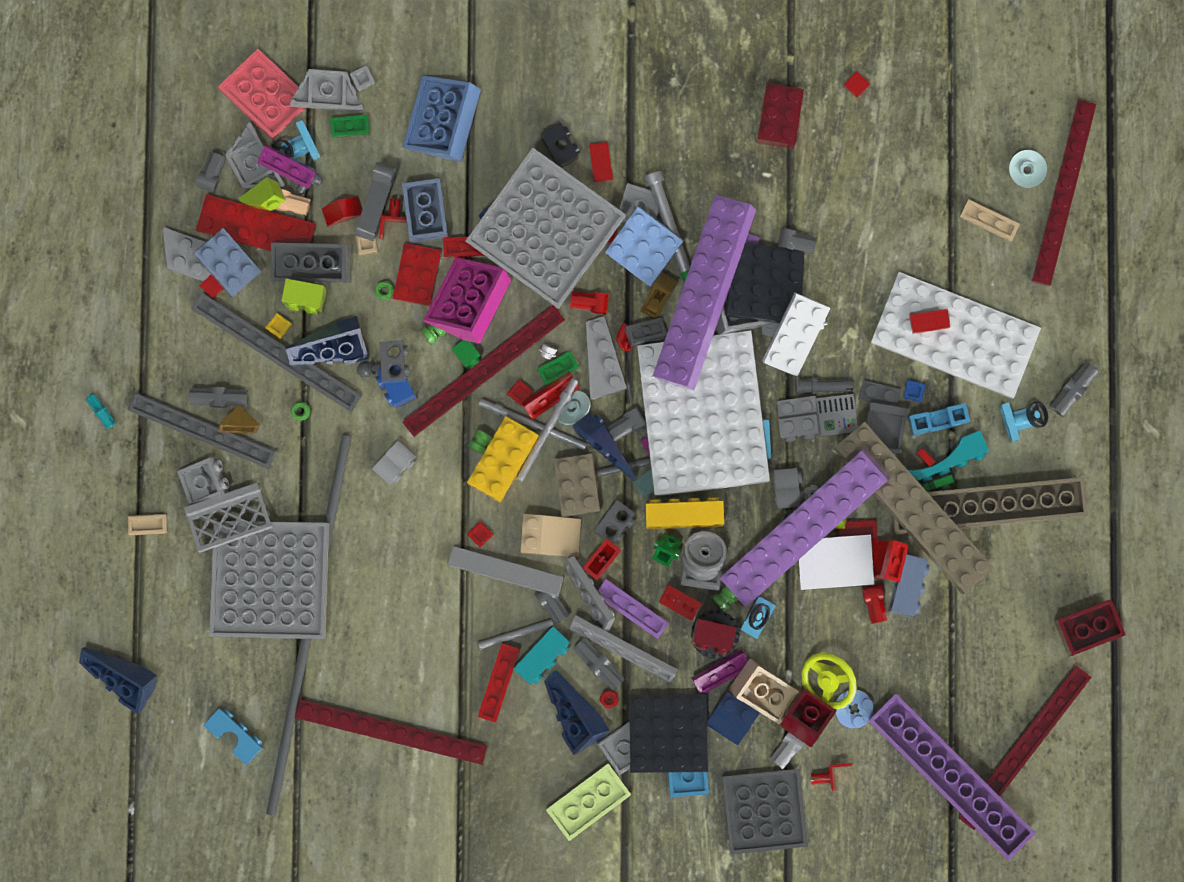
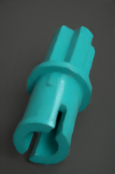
M94 393L90 394L86 401L95 412L94 416H97L105 429L108 430L109 427L111 428L116 424V421L107 411V406L104 407Z

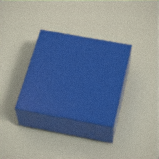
M907 380L903 399L922 403L926 384Z

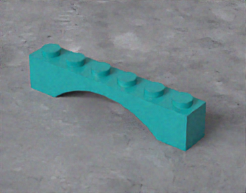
M980 430L961 438L953 452L942 462L929 468L908 471L917 481L921 480L922 483L933 479L932 475L939 473L942 476L951 472L950 468L957 466L959 469L967 466V461L974 459L976 462L986 458L985 454L989 452V449Z

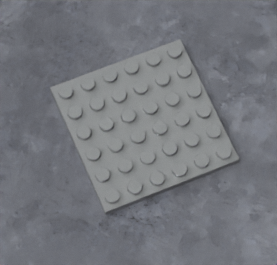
M532 148L469 235L466 242L559 309L623 221L626 214Z
M225 521L223 525L232 529L235 521ZM240 521L235 531L244 532L248 525ZM254 522L253 524L257 526L265 525L266 522ZM271 522L272 528L213 548L209 637L325 639L329 523ZM214 524L213 534L215 533V531H216V529H217V527H218V526L215 525V524ZM221 528L217 537L221 539L227 538L230 531Z

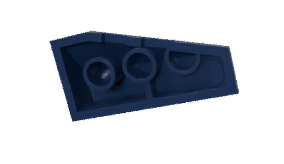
M357 316L337 321L285 347L290 365L314 364L315 362H326V364L344 362V364H352L369 359Z
M588 413L572 426L579 437L634 482L636 481L635 474L603 425V419L596 414L592 416Z
M85 647L81 649L79 663L95 679L100 678L107 685L105 688L109 692L113 691L120 697L118 701L122 705L139 714L155 689L157 675L141 665Z
M557 670L544 681L551 703L556 706L558 712L556 716L557 721H561L564 730L562 733L563 739L573 755L596 743L609 731L600 714Z

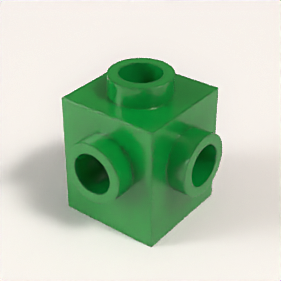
M664 533L662 539L657 538L653 549L656 551L652 560L669 568L672 560H677L682 551L679 549L682 541Z

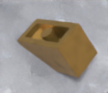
M661 272L641 312L654 319L659 318L678 281Z

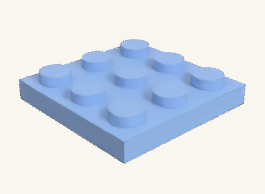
M638 206L605 253L651 287L685 240Z

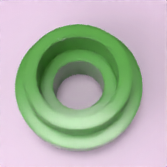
M381 281L375 286V295L380 300H388L393 296L394 289L389 282ZM387 288L388 292L386 294H382L381 289Z
M296 402L291 408V415L295 420H306L310 415V408L304 402ZM299 408L304 409V413L302 415H299L297 413V410Z

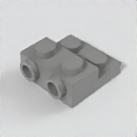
M816 396L777 401L781 439H785L786 442L797 441L798 437H804L805 440L815 439L816 435L821 434Z
M216 457L207 458L177 471L189 506L229 492V481L223 477L221 472L223 464Z

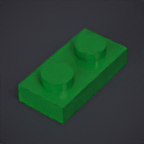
M368 115L330 118L332 138L370 135Z
M571 351L537 368V371L545 386H548L566 373H572L579 369V366Z

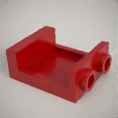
M871 538L874 579L900 583L909 545L894 540L881 541Z

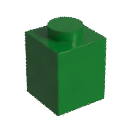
M462 340L452 348V352L466 369L468 367L473 368L480 362L481 355L470 341Z

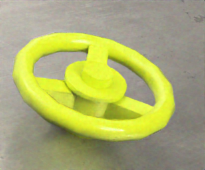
M821 652L811 655L805 661L801 670V681L804 689L810 691L835 710L845 708L853 701L856 694V678L852 668L844 659L832 653ZM824 659L832 661L837 665L830 666L817 661ZM810 668L819 674L817 681L820 688L824 690L822 698L814 692L810 685ZM849 682L847 696L841 701L830 702L839 685Z

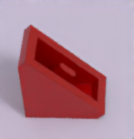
M358 197L338 199L322 208L327 227L360 217L362 209Z
M606 538L583 566V569L598 580L622 550Z

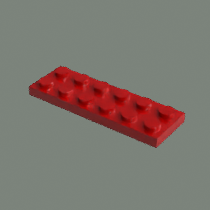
M206 194L195 231L213 236L221 228H224L236 243L271 252V243L311 244L316 224Z

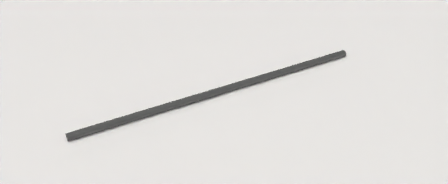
M342 435L324 522L329 523V546L351 436ZM301 639L266 812L268 815L276 816L311 639Z

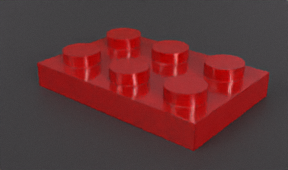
M404 243L393 300L431 306L441 250Z

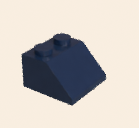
M726 692L708 719L707 726L738 746L760 713L729 692Z

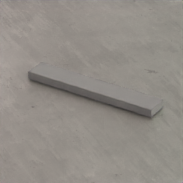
M454 546L448 561V566L554 596L559 595L564 579L558 575Z
M576 615L569 627L570 630L668 682H672L678 669Z

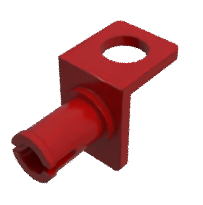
M394 198L389 199V215L381 216L380 240L384 238L385 222L407 223V218L400 216L401 199L396 198V206H394Z
M853 763L829 765L828 772H811V778L819 777V779L811 780L812 785L829 783L831 791H836L834 768L853 766Z

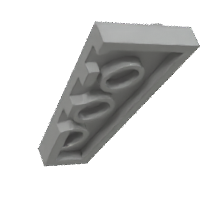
M605 317L587 321L586 333L591 401L627 390Z

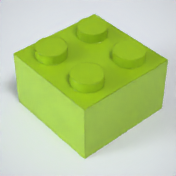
M286 279L282 303L289 311L299 312V309L306 311L307 314L318 315V313H323L327 290L323 285Z

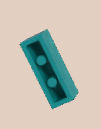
M552 627L516 665L514 670L530 685L532 683L537 684L544 677L541 673L546 668L550 670L557 663L554 659L559 654L563 656L570 649L568 646L570 642Z

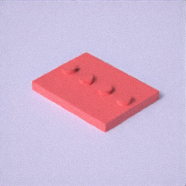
M259 49L218 86V90L271 140L276 138L306 109L302 107H289L299 87Z

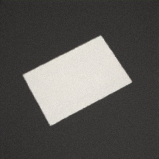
M871 535L823 538L799 559L801 590L873 585Z

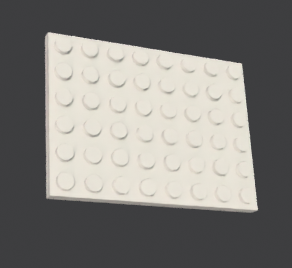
M744 331L714 335L712 337L694 391L660 381L653 376L664 342L638 345L655 497L770 482L752 332Z

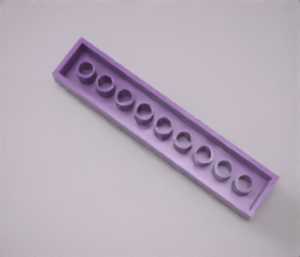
M715 195L653 376L658 380L689 390H695L756 213V209L750 204Z
M863 449L720 579L745 607L748 606L891 477L870 453Z
M897 694L869 720L1008 861L1036 834Z

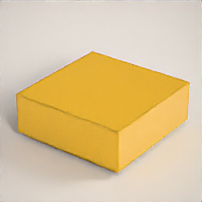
M276 313L265 328L279 339H282L292 324Z

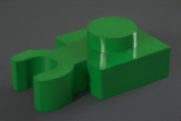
M952 475L921 486L927 492L939 488V491L951 488L950 484L954 480Z

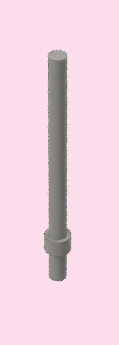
M572 378L565 391H562L560 394V400L517 475V480L523 482L566 403L570 402L571 394L578 384L577 380Z
M481 399L479 406L491 410L497 416H506L537 431L542 432L545 427L541 423L503 408L501 404H494L484 399ZM552 429L549 436L582 450L586 448L587 443L555 429Z

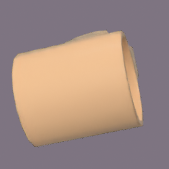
M281 189L286 201L280 204L276 210L283 212L291 211L306 216L311 200L293 195L291 192Z

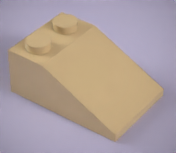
M523 514L521 554L559 557L574 556L579 558L581 519Z
M751 658L728 689L736 698L778 724L782 722L801 695V692Z

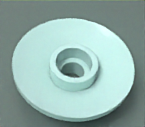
M1024 150L1017 153L1011 159L1009 174L1017 185L1024 188H1032L1039 185L1045 179L1047 164L1039 153L1032 150ZM1028 167L1030 173H1025L1024 168Z
M575 391L571 394L570 402L566 403L557 419L560 423L572 425L588 414L590 399L584 392Z

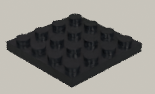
M745 243L727 294L726 317L780 323L794 293L803 295L804 252L795 249Z
M707 694L629 695L630 773L708 772Z

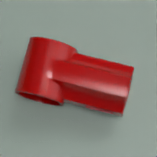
M572 291L570 308L588 310L595 314H607L609 294L598 292L589 294Z
M877 584L863 587V599L865 605L867 604L871 624L888 621L883 602L885 598L882 585Z

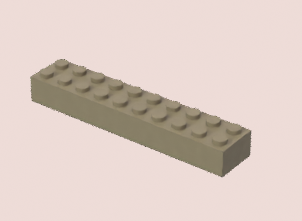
M863 422L834 448L835 452L846 464L863 449L870 453L891 477L873 493L874 496L962 595L965 594L994 567L872 429Z
M1084 477L927 492L959 529L1088 516ZM891 515L893 536L908 534Z

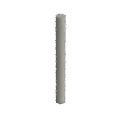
M552 619L478 642L481 650L553 627L554 625Z

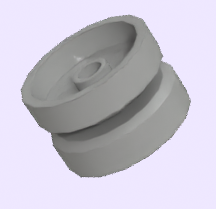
M701 531L694 533L688 538L684 546L682 555L684 571L696 580L707 581L714 579L720 574L726 558L724 541L712 532Z

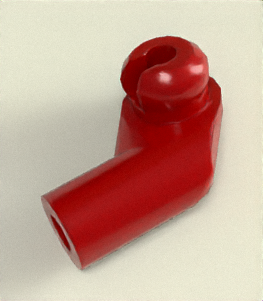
M622 323L617 333L616 341L620 349L630 351L633 346H630L624 329L629 325Z

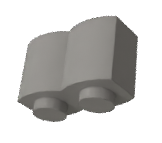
M397 441L372 470L389 485L392 483L397 484L403 477L401 473L405 469L409 470L415 464L414 459L416 456Z
M797 468L774 470L773 477L777 509L800 507L801 503L804 502L803 491H799V484L802 483L801 472H797Z

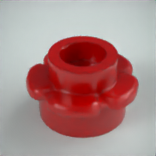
M613 690L603 691L599 699L600 703L607 709L615 707L619 701L617 693Z

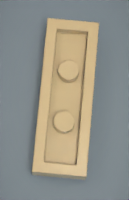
M969 199L959 217L1010 242L1013 240L1020 225Z

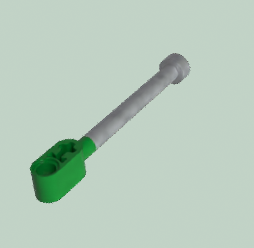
M658 171L644 176L646 186H650L663 224L679 236L661 183L664 181L662 172ZM681 245L674 254L683 283H685L690 265L684 247Z

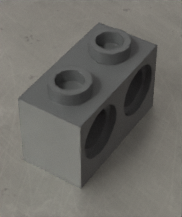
M403 340L379 342L382 382L406 381V376H409V364L405 365V357H408V346L404 345ZM393 347L399 349V354L395 357L389 355V350ZM394 366L401 369L400 374L397 376L390 374V370Z
M616 500L594 532L604 540L607 538L613 544L615 542L619 544L625 536L622 532L626 527L630 529L636 521L634 518L636 513ZM618 512H626L628 518L625 521H619L616 517ZM612 526L616 529L615 536L609 537L605 534L607 527Z

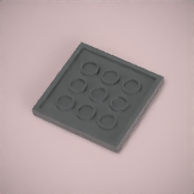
M800 769L722 777L730 855L808 847Z

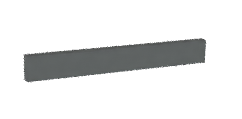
M138 393L134 394L128 408L130 412L267 469L270 468L276 451L234 433H219L217 426Z

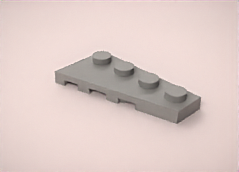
M574 556L568 558L564 568L575 588L581 590L580 595L584 605L590 606L592 620L594 622L598 621L601 629L609 633L615 619L613 610L607 607L603 595L595 589L593 580L584 572L582 563L577 561Z

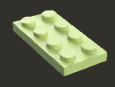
M606 764L546 809V811L568 841H570L631 794L611 766Z

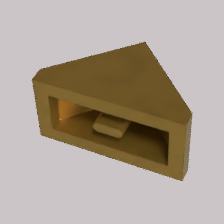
M238 405L220 422L218 432L256 434L259 423Z

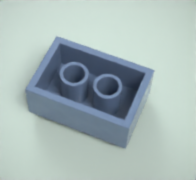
M440 178L402 183L410 243L448 238Z
M221 228L193 253L230 297H233L261 272L224 228Z
M906 555L900 583L895 582L888 609L889 613L909 618L919 613L921 603L918 602L919 596L923 595L925 584L922 582L923 578L928 575L930 567L927 564V559Z

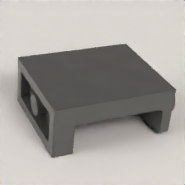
M871 402L868 407L866 424L895 457L897 455L900 456L909 409Z

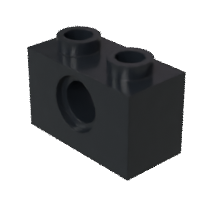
M558 123L540 133L541 139L556 165L563 168L579 159V148L575 142L571 143L569 139L571 134L566 126L563 127L561 123ZM557 142H565L566 147L558 149L556 147Z

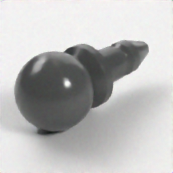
M362 362L358 365L357 372L361 377L375 375L377 370L381 369V363Z

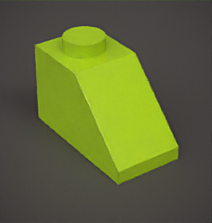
M268 177L239 197V201L269 211L278 208L280 204L286 201L279 183Z

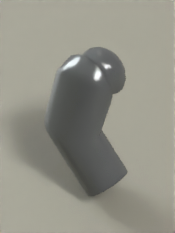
M316 173L311 185H321L323 178ZM298 184L295 190L304 194L307 188Z

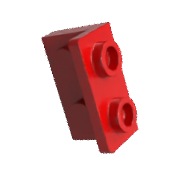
M670 585L667 586L659 600L660 604L690 621L694 619L702 603Z

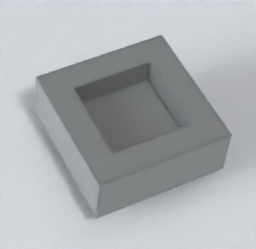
M367 65L350 73L358 92L375 84Z

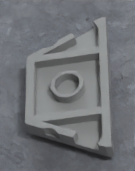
M309 69L289 104V107L363 111V106L356 96L357 93L350 83L347 72Z
M251 122L246 125L245 130L238 136L235 144L228 150L225 156L243 189L253 188L266 177L278 182L280 188H284L285 185L278 173L257 163L264 146Z
M164 227L163 235L167 269L203 282L210 273L193 253L205 241Z

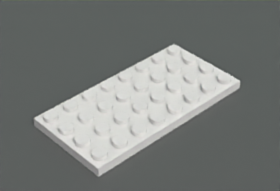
M898 272L871 343L1014 399L1041 328ZM948 309L951 328L912 334L909 315Z

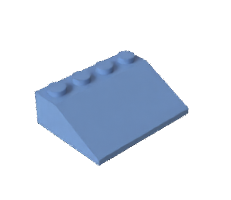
M422 76L403 148L442 159L461 162L481 89L470 82Z

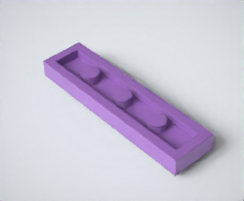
M605 579L597 591L603 595L605 603L657 639L669 624L607 579Z

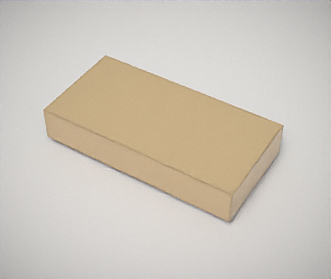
M167 514L127 516L129 536L168 533Z

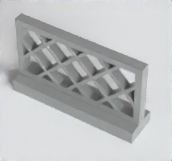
M258 483L184 507L199 553L272 528ZM259 498L260 505L257 510L248 507L251 500ZM237 505L243 508L238 517L230 513L231 509ZM246 510L255 513L250 522L242 519ZM221 512L224 514L220 523L212 520L214 513ZM258 515L265 518V525L257 526L253 524ZM228 516L236 519L232 529L223 525ZM202 518L206 522L202 529L195 527L193 520ZM240 521L248 525L247 529L241 533L235 531ZM210 522L218 526L213 535L205 531ZM221 528L230 531L227 538L221 539L217 537ZM203 534L211 537L209 544L201 546L200 539Z

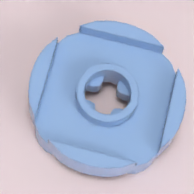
M856 690L853 701L845 708L837 709L835 715L838 721L845 727L860 728L871 719L873 715V702L866 693ZM848 691L842 693L836 702L843 700L847 696ZM854 704H857V705H858L857 708L859 709V712H858V713L855 712L854 714H851V713H850L851 710L849 709V706H850V705L853 706Z

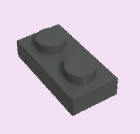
M661 317L624 328L630 346L665 338L667 335Z
M863 380L858 400L897 407L901 389Z

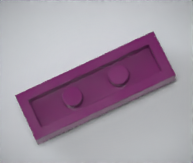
M267 144L264 146L257 161L262 166L307 189L310 187L317 170Z
M740 650L691 677L699 694H705L739 675L748 662L747 657Z

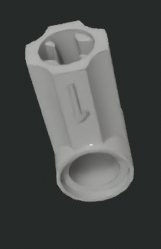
M789 732L782 739L781 745L770 758L782 769L805 744Z

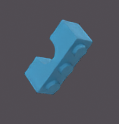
M966 403L947 407L939 411L912 415L907 418L911 437L966 425L970 422Z
M219 708L203 726L217 739H220L226 732L231 731L235 733L238 737V744L232 753L245 765H248L264 748L260 745L262 741L256 735L251 736L246 732L248 728L242 722L237 723L232 719L234 715L225 708L223 710Z

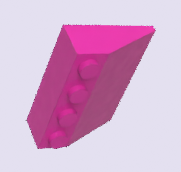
M455 257L423 320L460 339L480 344L511 279L505 269Z

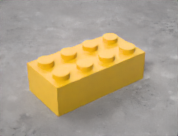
M505 416L467 484L497 502L502 503L538 440L539 435Z
M691 498L687 502H680V499H669L668 503H661V500H649V504L645 505L646 529L723 527V501H719V498H707L706 502H700L699 498Z

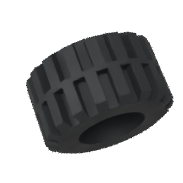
M711 610L701 614L697 619L736 627L732 651H734L740 639V630L736 620L729 613L727 614L722 610ZM694 622V624H693V626H692V629H691V639H692V636H693V631H694V627H695V622ZM707 648L706 651L696 649L703 656L712 659L725 657L732 652L730 651L722 655L713 653L714 649Z

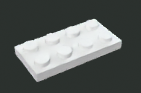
M795 292L764 355L763 363L798 376L830 307Z

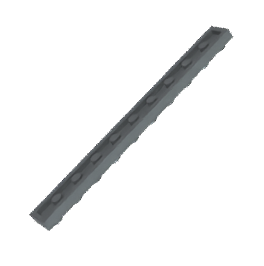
M201 293L192 306V310L351 413L361 399V395L313 364L290 365L284 345L205 294Z

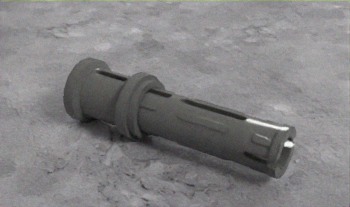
M795 377V394L800 392L815 394L821 391L853 392L854 389L853 379L817 380L815 377L811 379Z

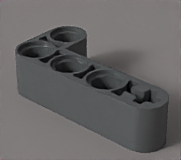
M376 162L372 174L373 181L355 231V236L371 241L375 240L381 216L384 214L396 178V167Z

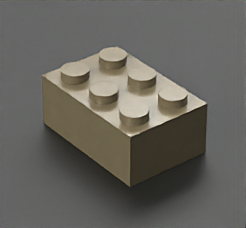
M592 454L554 459L562 517L600 513Z

